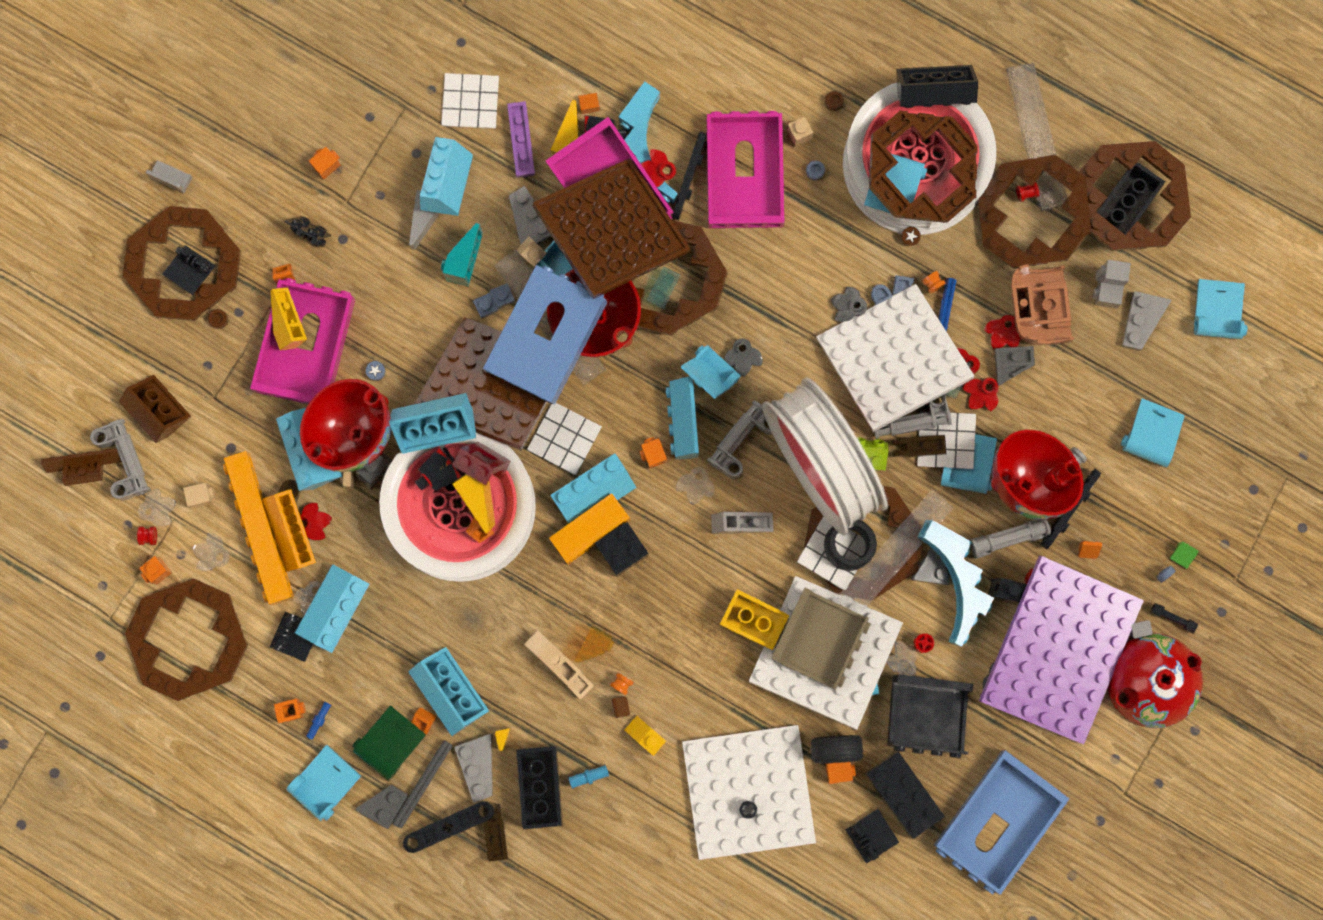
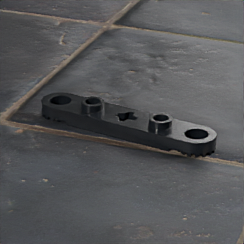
M699 131L674 207L676 210L673 211L672 219L680 220L685 202L691 198L693 190L690 189L697 165L701 166L704 157L701 152L707 136L705 132Z
M1094 468L1091 471L1090 476H1087L1084 481L1083 493L1077 505L1059 516L1050 529L1051 534L1042 540L1040 545L1047 550L1052 545L1060 532L1064 533L1070 525L1067 523L1081 502L1085 503L1091 495L1089 491L1101 475L1099 470Z
M488 801L476 803L408 834L403 839V847L408 853L419 852L490 820L494 815V807ZM482 805L487 806L489 814L486 817H482L479 814V808ZM446 822L453 825L451 832L444 830ZM411 837L418 840V846L415 849L409 846Z

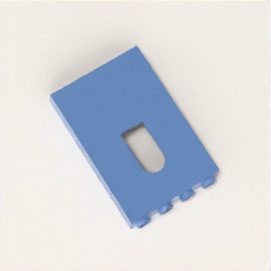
M536 265L483 369L555 405L607 301L603 298L604 294L592 299L582 283L577 282L574 284L569 281V277L561 273L558 276L552 273L553 270L544 265L541 268ZM552 302H559L564 306L565 313L551 341L534 332L547 306Z
M1002 750L934 843V846L937 847L936 852L944 858L950 857L953 860L952 864L959 870L963 868L969 872L967 876L975 882L979 880L985 884L983 888L992 895L995 892L1001 895L1069 798L1006 750ZM993 813H995L1010 825L990 851L982 852L977 849L975 839Z

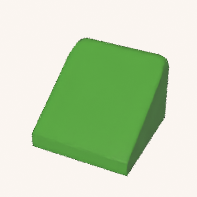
M1179 542L1170 560L1187 569L1199 551L1185 542Z

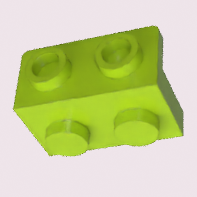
M856 437L873 468L886 471L889 451L888 443L881 439L871 441L862 437Z

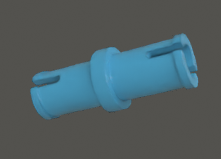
M606 765L592 770L586 769L585 772L569 776L568 778L573 789L587 783L589 785L593 784V781L609 777Z

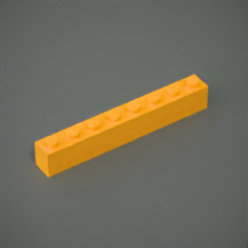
M244 451L224 458L225 464H223L225 474L229 475L231 482H228L229 488L236 496L234 504L242 516L240 524L243 529H246L248 535L245 537L246 543L249 548H252L253 554L251 559L254 566L257 565L259 571L256 574L260 584H263L265 590L262 591L264 601L268 602L269 605H276L294 599L291 584L262 502L264 497L250 453Z

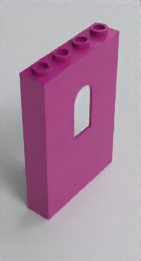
M714 111L707 114L708 229L784 227L782 113L777 111H768L766 113H759L758 111H749L748 113L732 111L729 114H722L719 111ZM741 141L750 142L754 148V176L736 177L735 147Z
M609 117L546 160L552 172L565 188L630 158L669 217L672 218L670 214L673 213V210Z
M285 278V281L279 279L276 289L288 287L301 322L303 317L309 313H314L320 318V326L314 349L309 351L295 348L280 351L273 333L271 307L250 389L255 393L309 404L319 391L334 383L355 304V299L351 296L350 292L341 290L338 293L333 292L332 288L322 286L320 289L307 282H303L302 285L296 283L293 279Z

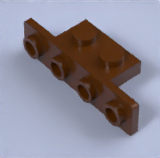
M116 448L41 459V465L46 473L63 471L62 483L64 486L103 481V465L122 462Z

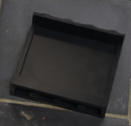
M901 674L893 675L887 746L893 747V751L905 752V748L912 749V753L924 754V751H930L933 756H943V753H947L950 758H961V755H968V751H964L968 692H973V684Z

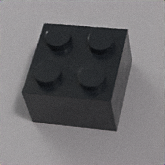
M628 522L595 543L617 577L649 556V553Z

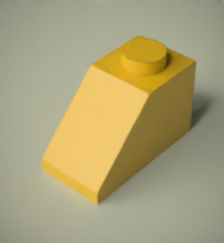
M638 716L624 730L653 756L666 742L664 738Z

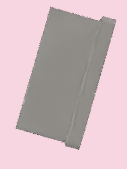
M158 160L152 171L146 170L145 172L150 179L185 194L193 178L191 175Z

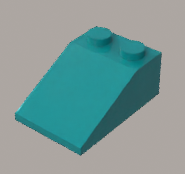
M475 223L448 253L446 260L443 259L441 271H443L447 282L469 287L483 236L480 224Z

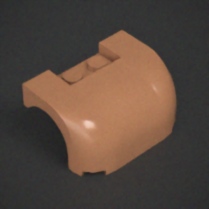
M1029 264L1020 266L1013 274L1011 294L1015 326L1018 335L1026 343L1032 345L1071 343L1074 340V337L1071 336V313L1067 284L1064 280V265L1035 270L1029 269Z

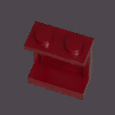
M476 442L460 448L452 465L482 484L487 485L491 475L499 479L503 478L511 461L484 444Z

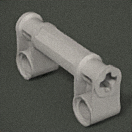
M946 395L940 396L942 399L940 404H935L932 401L929 402V412L901 417L874 431L875 438L879 439V436L891 434L895 436L936 428L937 425H952Z
M757 401L752 402L750 409L742 414L740 419L717 446V450L711 458H707L708 463L731 479H738L743 472L742 463L732 454L754 426L763 433L772 435L771 430L764 426L766 418L760 403ZM736 465L740 470L738 473L733 474L729 471V467Z
M124 419L113 421L108 425L95 429L90 435L92 443L99 448L116 445L128 478L113 483L110 492L113 497L121 501L151 491V488L147 486L145 481V473L131 436L127 433L124 426ZM104 434L105 440L98 443V436ZM125 487V493L118 496V489Z
M1047 519L1033 520L1023 525L969 540L972 542L970 547L974 559H977L1005 547L1028 540L1033 542L1045 538L1051 534Z

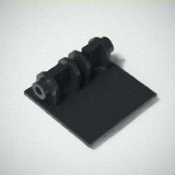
M304 216L284 221L291 225L290 229L293 233L303 239L307 237V241H311L310 243L317 247H324L326 244L324 239L331 237V234L327 233L324 227L313 225L310 223L311 220Z
M184 245L182 248L179 246L175 251L177 256L162 275L191 295H194L216 265L188 246Z
M285 611L270 648L305 662L313 643L295 633L302 618Z
M876 809L845 829L866 864L871 860H876L879 855L899 843L879 809Z

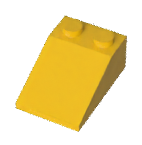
M465 474L453 485L484 532L488 533L495 526L490 482L488 481L487 485H484Z
M737 589L719 625L773 650L790 615Z

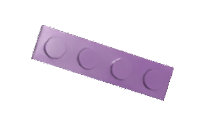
M526 101L508 103L516 177L534 176L535 169Z

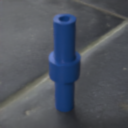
M323 703L318 715L315 714L312 720L313 724L306 737L313 740L319 727L323 726L326 720L324 718L331 704Z

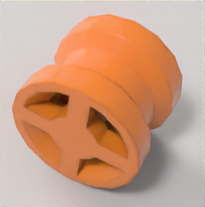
M938 271L933 272L922 280V283L927 285L930 294L946 284L944 280L940 279Z
M617 672L614 682H611L610 686L627 695V689L634 682Z

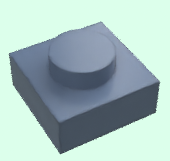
M507 283L490 290L498 309L515 302Z
M490 293L473 300L481 319L498 311Z

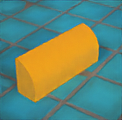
M291 489L263 498L262 502L286 572L316 563Z
M611 493L549 539L569 565L593 548L597 541L624 523L629 522L630 517Z

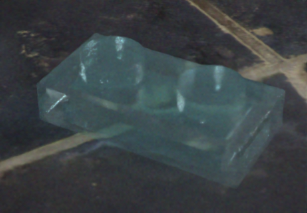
M663 267L647 298V302L664 309L681 274Z

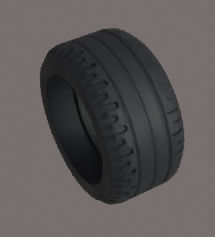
M859 519L853 522V526L848 529L858 532L864 539L865 552L861 558L849 560L839 554L835 546V538L838 532L833 526L825 536V554L828 560L839 569L845 571L858 570L868 564L875 555L877 549L875 533L867 523Z
M859 735L813 738L811 740L812 761L814 763L861 761L863 758L862 738Z

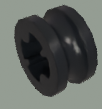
M744 801L739 808L740 814L746 819H751L757 814V806L752 801ZM751 804L754 807L752 808L754 812L745 815L743 807Z

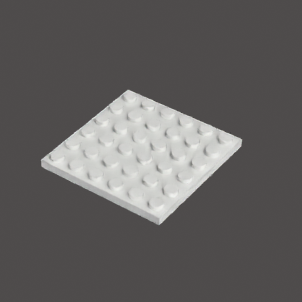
M916 284L888 300L869 308L863 315L854 316L850 321H845L816 336L817 341L873 432L974 379V374Z
M795 576L780 610L790 616L774 649L763 648L749 683L857 730L903 622ZM804 587L856 613L869 617L868 622L871 623L867 634L862 633L860 640L863 642L859 651H854L851 657L854 659L850 670L846 669L843 674L846 679L842 687H837L836 690L771 659Z
M798 725L682 742L699 860L816 843ZM744 801H752L757 806V814L751 819H746L740 814L739 808ZM751 804L749 806L745 805L743 813L745 815L748 813L752 814L754 812L752 808L754 807Z

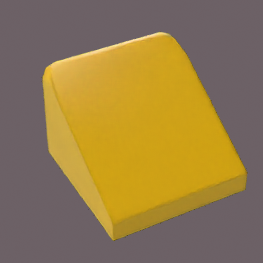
M511 728L496 731L495 737L499 751L505 749Z

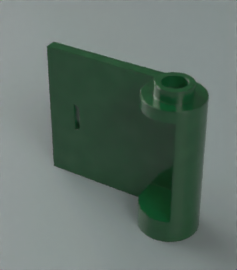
M390 705L362 739L359 737L353 743L352 747L354 749L352 752L389 782L399 771L404 761L425 738L426 734Z

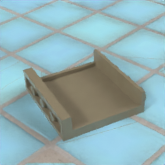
M804 587L771 659L834 690L837 687L841 688L846 679L843 674L846 669L850 670L854 659L851 657L854 651L858 652L863 641L860 640L862 633L867 634L871 625L868 622L869 617L856 613Z

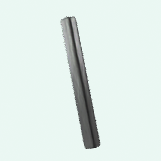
M443 741L393 821V824L398 828H402L452 748L451 743Z

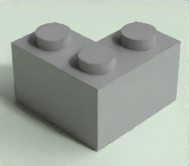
M1107 260L1101 265L1099 270L1097 269L1095 281H1098L1097 288H1094L1093 291L1095 305L1117 309L1122 304L1124 285L1129 281L1131 263Z

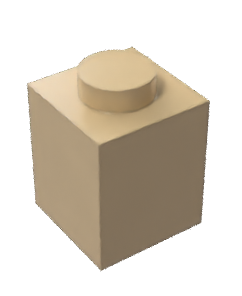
M806 117L788 124L787 133L794 147L812 140L813 131Z
M530 237L517 249L533 267L547 254Z
M202 483L183 488L187 507L193 509L214 504L213 498L216 497L213 486L211 487L210 484Z

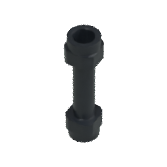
M1154 603L1151 608V614L1158 618L1162 616L1184 627L1183 630L1193 634L1198 627V623L1195 621L1183 619L1165 610V607L1160 604Z

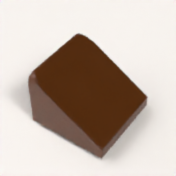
M627 697L612 699L616 718L630 715Z

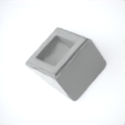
M1150 621L1133 623L1129 636L1139 638L1152 635Z

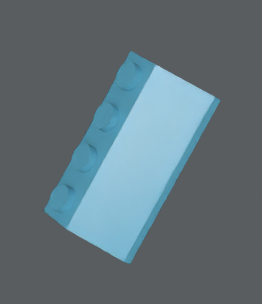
M435 137L420 193V207L423 211L459 215L473 154L453 139Z
M689 376L669 381V387H666V396L671 399V406H667L668 417H672V424L669 425V435L674 438V443H670L671 455H675V460L698 458L699 454L693 379Z
M466 393L392 409L389 424L402 454L476 438L473 409Z
M306 408L291 411L276 418L299 491L314 490L342 477L341 472L322 468L313 463L305 454L300 440V424Z
M613 454L550 496L569 524L611 493L619 500L637 487L617 455Z
M332 564L295 633L332 653L365 594L369 583Z
M446 647L420 661L408 671L451 736L465 729L489 712Z

